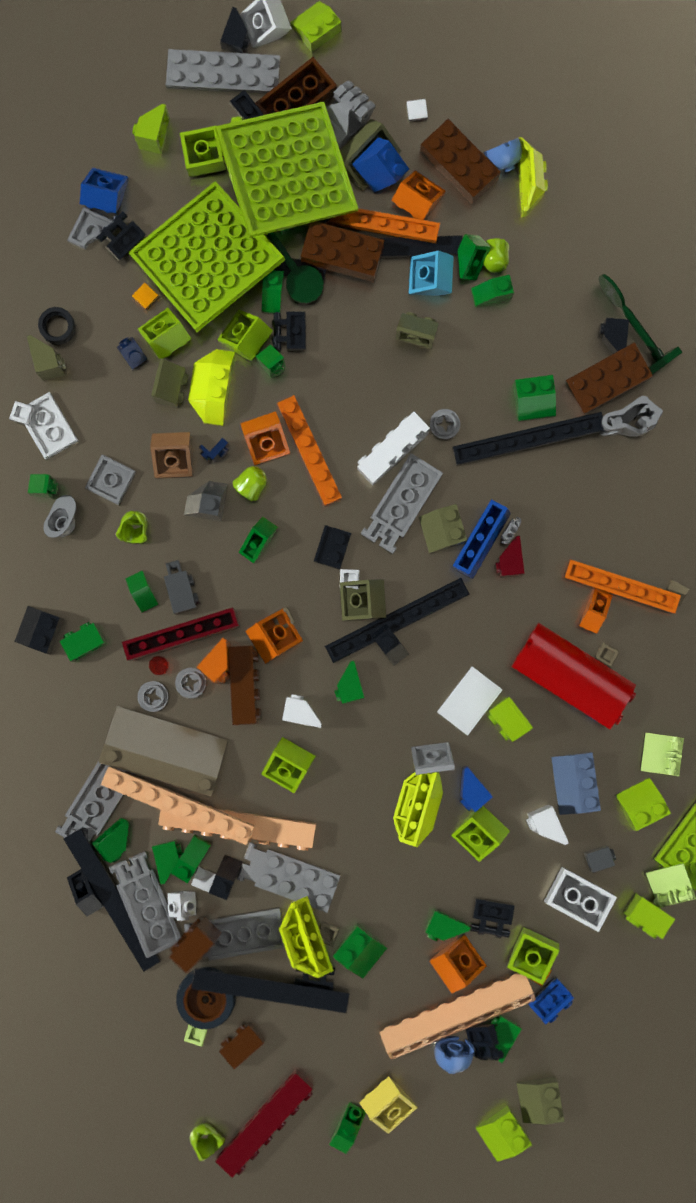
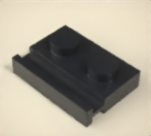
M325 525L314 562L340 570L351 533Z

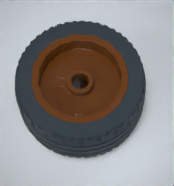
M212 967L198 968L203 970L224 973L221 970ZM192 971L183 979L177 990L176 1004L179 1014L185 1022L194 1028L212 1029L218 1027L230 1017L236 1003V996L191 989L194 971ZM204 996L209 997L207 1001H205L203 998Z

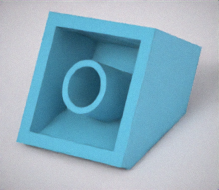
M438 250L410 257L409 294L440 296L452 293L454 256Z

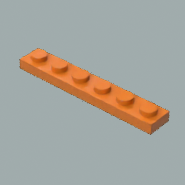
M359 208L357 212L333 217L326 222V224L430 243H437L440 223Z
M293 395L278 402L277 405L324 506L342 499L295 396Z
M571 559L564 576L565 579L673 614L676 613L681 597L679 594Z

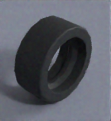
M61 307L48 308L41 314L38 320L40 334L47 342L53 345L65 344L75 334L76 324L73 317L67 310ZM56 315L64 317L68 323L66 333L59 337L50 335L46 329L47 321Z

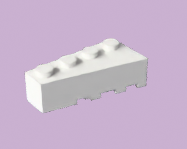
M413 412L410 416L404 418L395 430H391L382 443H377L371 449L373 452L368 457L364 455L357 462L359 464L357 470L373 486L428 435L430 428Z

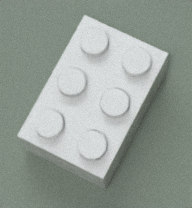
M561 867L544 902L599 932L617 897Z

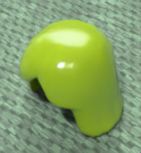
M500 238L489 239L486 242L491 248L485 258L484 266L491 273L503 272L509 264V243Z
M251 466L246 468L238 478L234 479L232 484L244 498L249 501H258L261 492L266 486L267 477L259 467Z
M139 511L125 513L116 532V537L121 541L132 544L146 542V516ZM131 525H138L141 527L134 529Z
M208 1123L199 1124L190 1134V1143L199 1161L208 1159L226 1141ZM204 1135H208V1138H207V1139L202 1138V1137H203Z

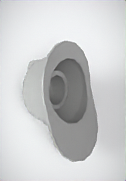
M60 496L53 504L43 528L48 537L55 538L60 536L63 538L74 530L76 502L72 496Z

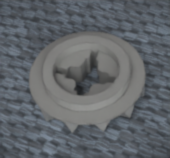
M441 409L432 415L430 428L432 433L439 439L447 440L458 433L460 420L458 415L452 410ZM443 417H445L447 423L451 424L447 426L446 432L443 426H437L442 423Z
M521 518L511 519L501 536V543L506 545L510 542L521 524Z
M185 668L178 673L175 686L181 696L196 698L203 693L206 687V678L196 668ZM188 675L192 680H198V682L193 684L194 691L190 686H183L188 682Z
M147 682L138 691V702L144 710L157 712L163 709L168 702L167 689L159 682ZM156 688V695L161 699L154 700L151 704V698L145 694H152Z

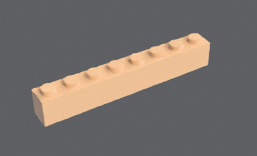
M108 766L101 783L102 786L245 845L248 844L255 827L254 824L118 768Z
M217 809L255 825L249 842H251V839L259 840L258 843L270 845V842L278 843V847L289 848V845H295L298 850L308 851V848L313 847L316 823ZM160 810L158 825L163 826L164 830L174 831V828H181L182 832L193 834L194 831H201L203 836H212L213 833L218 834ZM220 835V838L230 839V838H228V837H225V836H223V835Z
M516 973L510 979L497 981L485 989H477L471 995L460 996L456 1001L449 1004L443 1003L437 1009L422 1012L420 1016L407 1018L395 1026H387L380 1032L386 1052L392 1060L531 1003L536 999L527 977Z

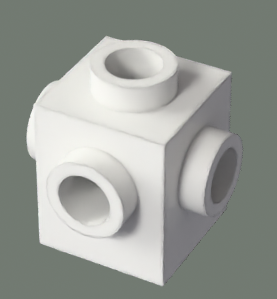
M179 891L168 893L169 917H177V921L189 920V916L196 915L195 892Z

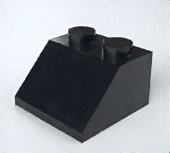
M27 606L14 642L51 655L64 619Z

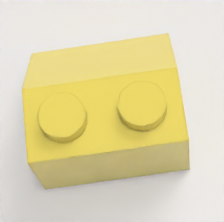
M390 1077L380 1082L379 1086L359 1102L370 1120L388 1134L418 1108L403 1089Z

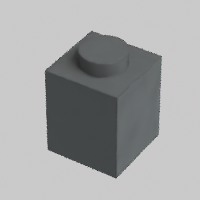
M606 845L584 852L592 873L615 866V853L613 849H609Z

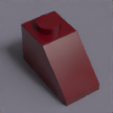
M516 536L498 558V562H495L496 574L499 573L500 578L525 574L520 536Z

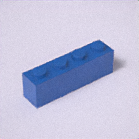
M491 499L453 564L457 571L471 579L475 577L511 515L507 507Z

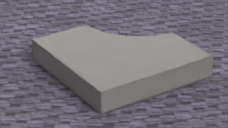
M83 207L67 241L85 250L90 243L97 240L96 237L101 233L100 230L103 227H107L112 220Z

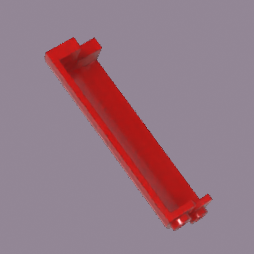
M540 623L536 625L529 635L526 644L512 665L514 669L608 729H611L614 724L618 725L623 718L621 713L627 703H631L636 696L634 692L635 683Z

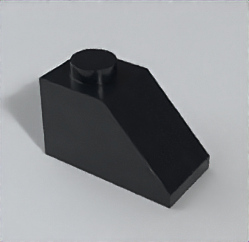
M232 7L220 40L221 48L232 53H244L250 45L248 31L237 8Z
M606 318L600 324L599 335H602L603 343L613 354L627 347L629 320Z
M387 624L371 635L394 666L409 655Z
M224 855L209 894L227 900L243 861Z
M82 869L67 877L75 904L86 916L104 907Z

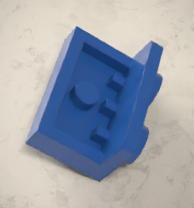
M555 977L535 996L536 1000L528 1003V1005L547 1024L548 1022H554L562 1009H568L572 1005L574 997Z

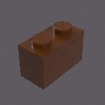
M251 1022L247 1025L244 1023L235 1030L237 1034L232 1038L228 1036L220 1043L222 1046L219 1050L220 1054L234 1070L265 1042V1039Z

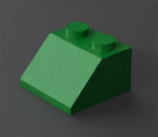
M553 375L516 379L514 381L513 389L518 421L556 417V391Z
M357 923L335 950L333 958L346 969L363 979L387 950V947Z

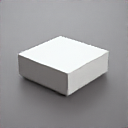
M425 99L407 101L409 122L428 119Z
M15 401L9 419L29 426L34 407Z
M340 569V582L359 581V570ZM359 585L345 586V588L359 589Z
M199 866L191 885L209 892L216 873Z

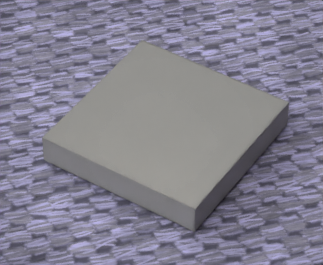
M102 454L85 489L120 505L136 471Z
M449 742L411 747L416 775L455 770Z

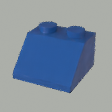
M379 137L352 164L373 192L397 183L409 170V167L390 141Z
M92 168L81 183L80 204L91 209L97 208L107 213H116L123 201L128 176Z
M464 766L461 772L460 796L462 800L460 802L468 811L472 809L476 812L493 796L471 770Z

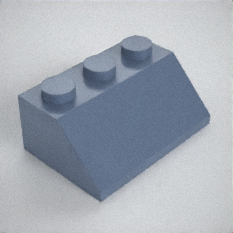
M593 752L551 757L559 815L601 811Z

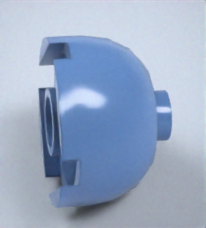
M517 138L483 153L498 170L504 169L505 172L515 169V164L520 161L523 150L520 140Z
M457 1036L443 1038L438 1043L436 1042L435 1046L437 1064L450 1074L460 1073L468 1069L474 1057L475 1048L473 1044L466 1039L465 1043L457 1041L459 1039Z

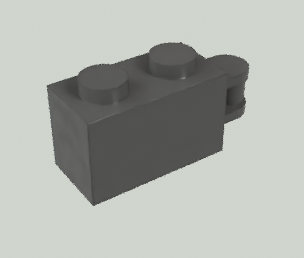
M179 560L166 563L168 576H164L173 613L177 615L198 609L197 604L200 602L197 592L193 593L192 586L195 583L192 574L182 571ZM178 568L179 572L172 574L171 570Z

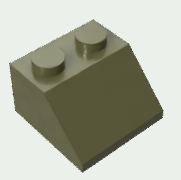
M411 312L402 313L396 330V339L432 349L439 323L435 322L436 320L433 318H419Z
M28 335L27 340L37 375L43 381L64 376V369H67L61 354H58L54 348L35 337Z
M160 358L151 394L156 403L178 408L179 403L182 404L184 399L183 385H187L189 377L184 367Z
M457 504L419 516L429 553L467 542Z
M384 579L340 582L342 621L386 618ZM359 585V589L345 588V586Z
M555 1076L517 1082L523 1123L547 1125L565 1122L559 1085Z

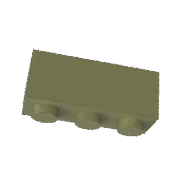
M370 119L340 150L349 179L362 191L368 185L352 164L379 137L390 141L398 154L401 152L383 123Z

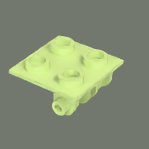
M645 733L641 771L679 776L684 738Z
M684 863L646 873L655 897L654 904L656 907L661 908L696 899Z

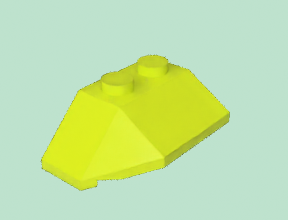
M519 137L523 150L522 157L518 162L522 217H526L543 198L545 191H548V181L544 179L547 167L546 161H543L542 154L524 138Z
M216 349L194 363L188 401L205 424L224 426L235 352Z
M414 772L404 780L393 817L400 842L418 847L433 830L443 796L439 772L418 775Z
M308 896L292 902L279 928L291 966L311 976L320 978L334 970Z

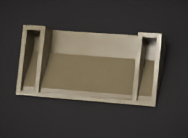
M117 706L98 763L212 796L228 740Z

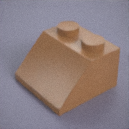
M190 432L152 434L150 448L154 478L193 476Z

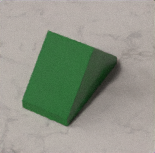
M143 570L125 578L130 594L141 613L159 605Z

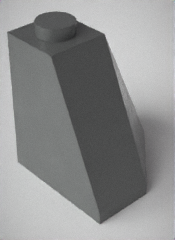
M208 481L187 496L184 515L222 522L228 484Z

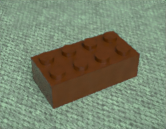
M312 57L255 102V104L264 115L315 103H326L333 98L337 84L316 59Z
M449 119L421 143L420 152L471 205L499 180L501 172Z
M312 222L309 224L302 249L301 263L374 282L384 248V240L331 225Z
M634 342L566 381L583 413L587 414L653 378V375Z
M254 646L229 647L232 725L258 724V720H261V708H257V701L261 699L260 689L256 688V681H260L259 670L255 667V662H259V655Z
M206 917L202 920L198 918L170 949L172 954L169 958L187 974L215 944L222 932Z

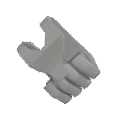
M349 80L341 84L334 91L333 97L336 100L326 107L331 124L334 126V134L339 149L370 120L375 108V104L372 101L368 102L369 97L365 93L361 94L362 90L359 87L353 88L354 84Z
M641 396L625 408L604 415L601 424L606 431L599 433L601 436L617 434L641 436L656 427L663 410L649 400L648 397ZM633 418H634V420H638V421L635 423V426L638 427L639 429H637V428H635V427L629 425V422H630Z

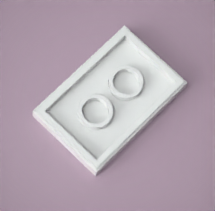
M50 392L27 404L33 406L34 411L29 426H25L45 460L78 442L76 435Z
M471 667L437 713L468 736L501 693L502 689L474 667Z

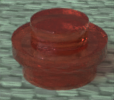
M155 656L149 662V669L155 675H162L168 670V661L162 656Z

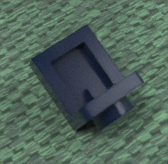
M133 337L124 338L119 342L117 349L131 369H134L148 359Z
M222 438L209 452L201 444L199 446L202 451L200 455L207 461L211 459L215 463L219 457L223 458L228 453L230 445Z

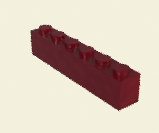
M232 607L123 641L122 645L127 661H133L239 628L240 625L235 609Z
M296 1069L217 1155L215 1162L231 1178L236 1174L240 1175L247 1167L245 1165L249 1159L253 1161L260 1153L258 1149L263 1144L266 1146L273 1139L272 1134L276 1130L280 1131L285 1126L287 1117L289 1115L294 1116L300 1109L298 1105L303 1100L306 1102L313 1095V1084Z

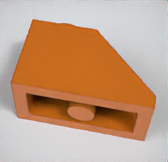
M595 588L582 615L579 626L597 634L607 617L613 595Z

